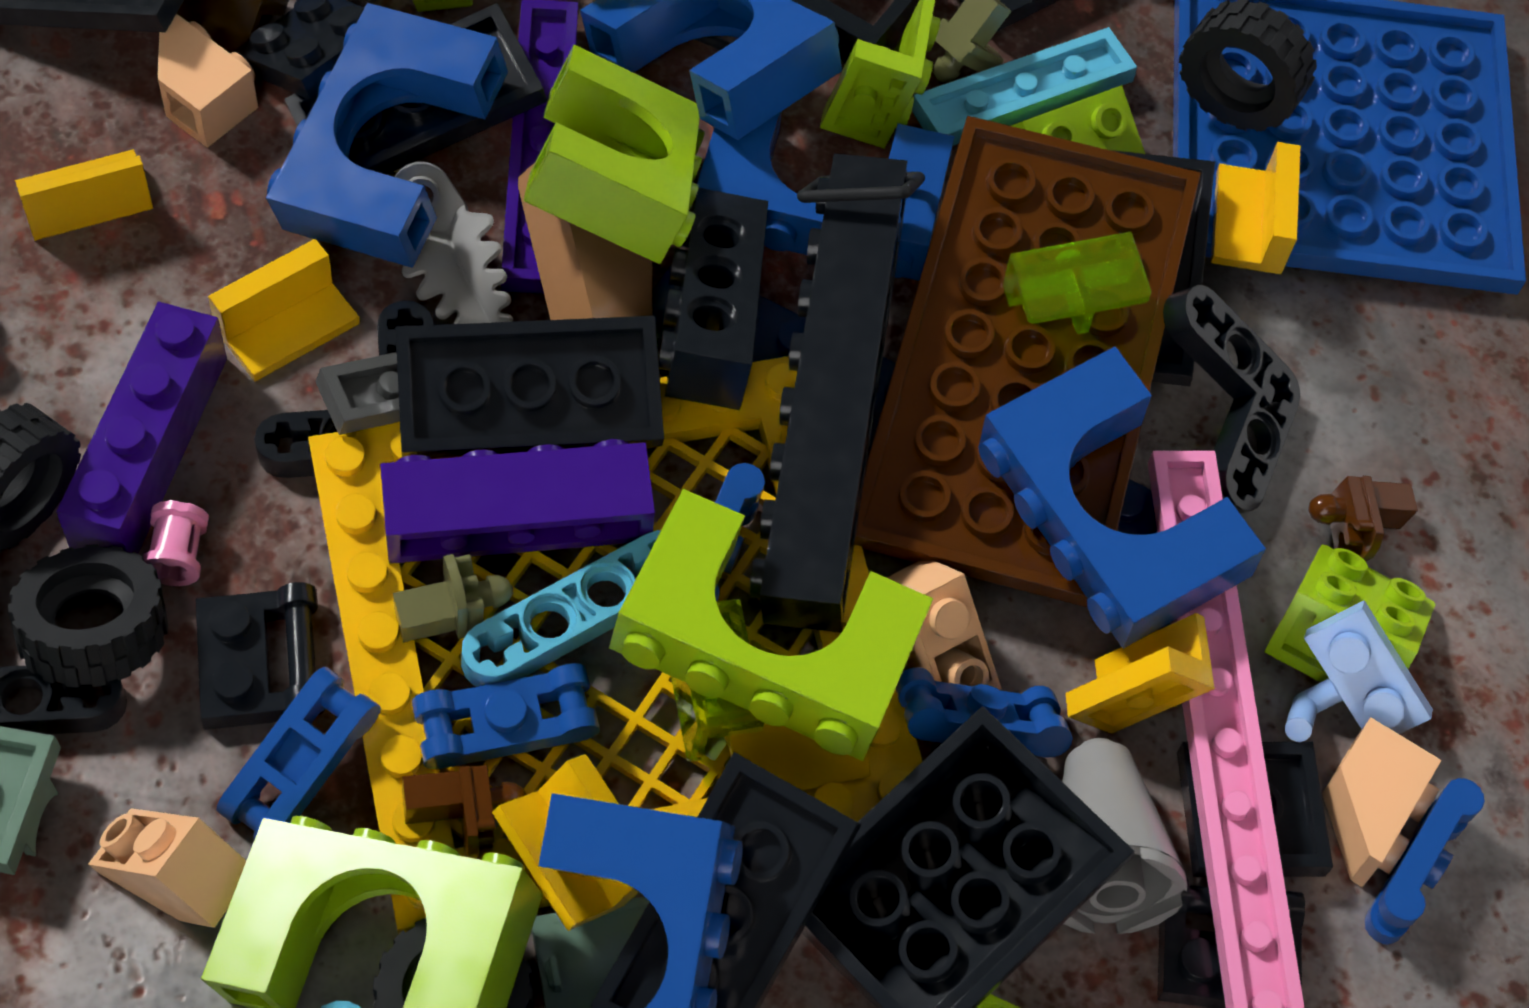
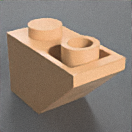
M176 14L166 33L159 32L158 82L164 110L168 119L208 148L258 108L254 85L255 73L247 60L240 54L227 52L211 39L201 25L194 21L188 23Z
M918 561L886 577L933 598L906 662L909 668L921 667L928 670L932 674L934 681L967 686L985 684L999 690L1002 689L964 573L936 561Z
M1370 717L1351 744L1322 792L1350 880L1360 887L1366 884L1378 868L1389 874L1399 861L1410 842V839L1400 834L1408 818L1419 823L1434 801L1439 788L1430 784L1429 781L1442 761Z
M130 808L126 814L116 818L106 828L100 839L101 848L88 865L97 873L179 921L215 928L228 910L246 860L198 817Z

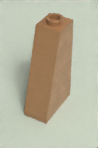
M534 164L518 177V189L550 320L652 316V261L524 202L523 199L530 171Z

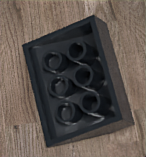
M982 706L858 821L861 827L803 929L802 934L877 1008H976L1135 855V851Z

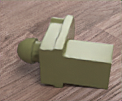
M965 0L950 21L942 18L935 41L946 52L942 57L939 56L934 64L933 73L936 79L942 83L954 81L961 74L960 69L963 65L978 72L993 68L995 65H1001L1004 59L987 43L1011 13V10L999 0Z
M453 554L443 556L444 582L393 593L394 610L403 643L455 630L458 639L465 638L468 631L484 621L485 607L492 606L493 609L505 605L510 600L513 594L511 583L508 579L499 575L486 576V580L478 581L477 576L473 572L470 554L454 557Z

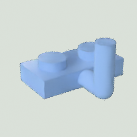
M1365 600L1306 629L1304 639L1329 678L1298 693L1293 698L1285 725V733L1291 740L1296 742L1307 740L1312 734L1316 714L1342 701L1345 702L1361 729L1372 717L1396 733L1401 734L1432 718L1433 709Z

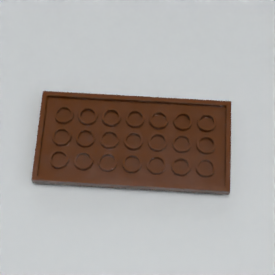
M967 115L868 458L855 545L862 546V549L915 563L918 561H936L964 573L965 576L1087 607L1088 598L1074 579L1071 581L1065 579L1056 568L1050 554L1051 546L1038 527L1032 529L1022 520L1014 503V493L1002 476L999 478L994 477L985 467L978 449L985 416L1115 346L1150 392L1165 328L1163 308L1169 295L1173 294L1201 175L1200 172ZM1141 426L1084 456L1069 471L1072 490L1083 509L1096 521L1115 531L1118 529Z

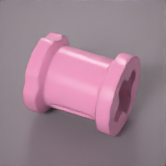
M169 500L159 502L152 507L150 524L154 527L150 550L143 554V559L145 563H151L157 570V576L161 580V584L186 586L197 582L200 577L201 566L196 560L200 536L207 531L209 514L194 504Z

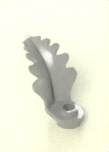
M414 162L401 168L395 175L396 178L425 185L432 190L433 196L430 201L437 216V220L414 267L411 268L404 265L402 267V274L406 278L425 274L416 291L419 300L424 301L443 294L441 301L435 309L436 316L439 319H446L454 312H457L454 324L512 322L513 318L510 314L501 312L502 309L511 303L510 295L505 291L495 290L496 286L506 282L507 274L503 269L487 268V265L501 253V245L495 241L480 240L493 226L494 219L492 215L469 212L467 204L445 172L438 166L428 162Z

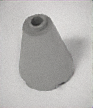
M1094 738L1083 742L1066 757L1062 782L1135 851V855L1087 900L1064 925L1080 932L1094 934V923H1116L1117 934L1133 933L1156 926L1176 914L1182 906L1181 893L1183 890L1187 892L1185 870L1129 749L1122 744L1105 738Z

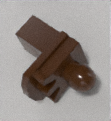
M1364 475L1362 477L1347 476L1331 494H1320L1314 497L1309 503L1308 508L1312 519L1318 523L1330 525L1334 549L1343 548L1358 554L1366 562L1374 558L1378 552L1385 534L1383 528L1401 529L1418 511L1412 484L1372 481L1371 476Z
M487 765L460 766L459 771L402 776L405 824L461 818L465 857L479 859V850L493 848L495 821L492 812L500 804L527 795L521 786L512 782H501V786L490 787Z

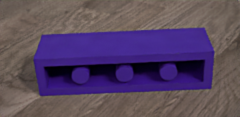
M157 302L56 511L69 548L77 549L83 548L85 545L99 544V547H110L113 545L123 547V550L129 553H139L151 527L152 507L163 501L227 361L218 317Z
M610 439L598 442L593 447L563 449L558 445L546 444L533 447L527 452L498 454L491 450H474L464 454L462 457L432 459L424 455H409L398 459L396 462L380 463L389 564L443 559V556L451 554L454 557L468 554L474 557L627 544L647 533L653 532L655 509L646 442L629 444L623 440Z

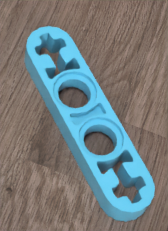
M656 530L637 538L477 624L467 632L462 642L461 668L465 677L476 687L524 678L613 629L618 613L635 582V577L638 576L661 530ZM611 581L623 590L625 597L618 605L601 607L589 598L587 591L596 582ZM554 611L566 619L569 627L559 637L544 638L532 629L530 622L538 613ZM513 628L518 629L521 641L513 644ZM488 645L493 652H499L507 648L504 651L503 665L496 667L491 660H484L479 663L480 648ZM523 646H524L529 652H527V653L524 652Z

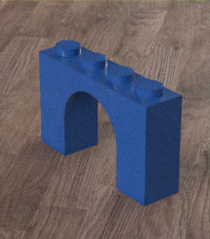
M595 0L580 10L590 52L633 73L684 42L708 36H731L738 38L689 70L700 119L737 140L842 71L838 47L839 35L834 21L792 0Z
M367 3L357 23L352 24L348 28L344 38L343 50L334 68L323 76L319 86L318 98L309 116L298 124L293 137V146L283 166L275 170L269 180L266 199L282 230L312 239L316 238L319 241L413 268L437 220L424 185L356 165L349 160L351 144L357 132L371 117L399 104L425 103L485 120L508 74L497 37Z
M782 111L739 140L714 127L697 182L699 188L768 201L764 245L775 251H791L807 255L811 227H822L824 214H816V202H800L797 198V193L788 188L779 179L772 167L771 161L779 136ZM899 123L897 124L889 159L907 160V172H922L925 175V181L906 200L895 278L905 277L920 281L955 136Z
M1115 346L986 414L978 449L987 470L996 478L1002 476L1014 493V503L1022 520L1032 529L1038 527L1050 544V554L1060 574L1069 581L1074 579L1088 598L1087 607L1095 624L1104 633L1108 634L1111 632L1124 649L1252 577L1266 548L1228 497L1165 531L1146 535L1127 534L1110 529L1092 518L1080 505L1071 487L1069 471L1084 456L1141 426L1152 397L1151 393Z
M552 793L538 866L623 882L643 894L654 906L662 920L668 941V963L664 979L657 994L645 1008H716L717 991L716 989L708 988L713 958L722 959L728 942L730 918L727 914H721L725 886L726 884L734 885L736 883L741 867L742 842L733 840L736 827L723 821Z

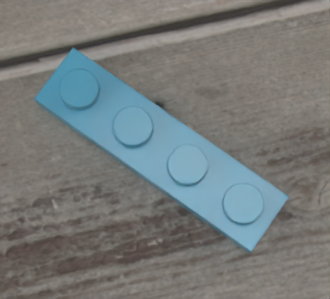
M1108 27L925 91L922 95L915 94L913 96L912 112L923 129L955 136L954 146L960 142L967 115L1010 126L1133 82L1137 65Z

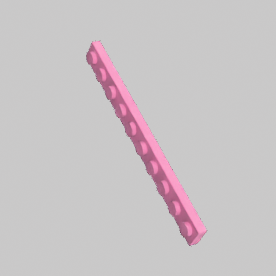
M1215 451L1152 452L1148 461V470L1157 533L1181 523L1223 499ZM1236 585L1170 622L1173 624L1194 613L1200 614L1205 618L1215 689L1182 703L1225 1006L1226 1008H1305Z

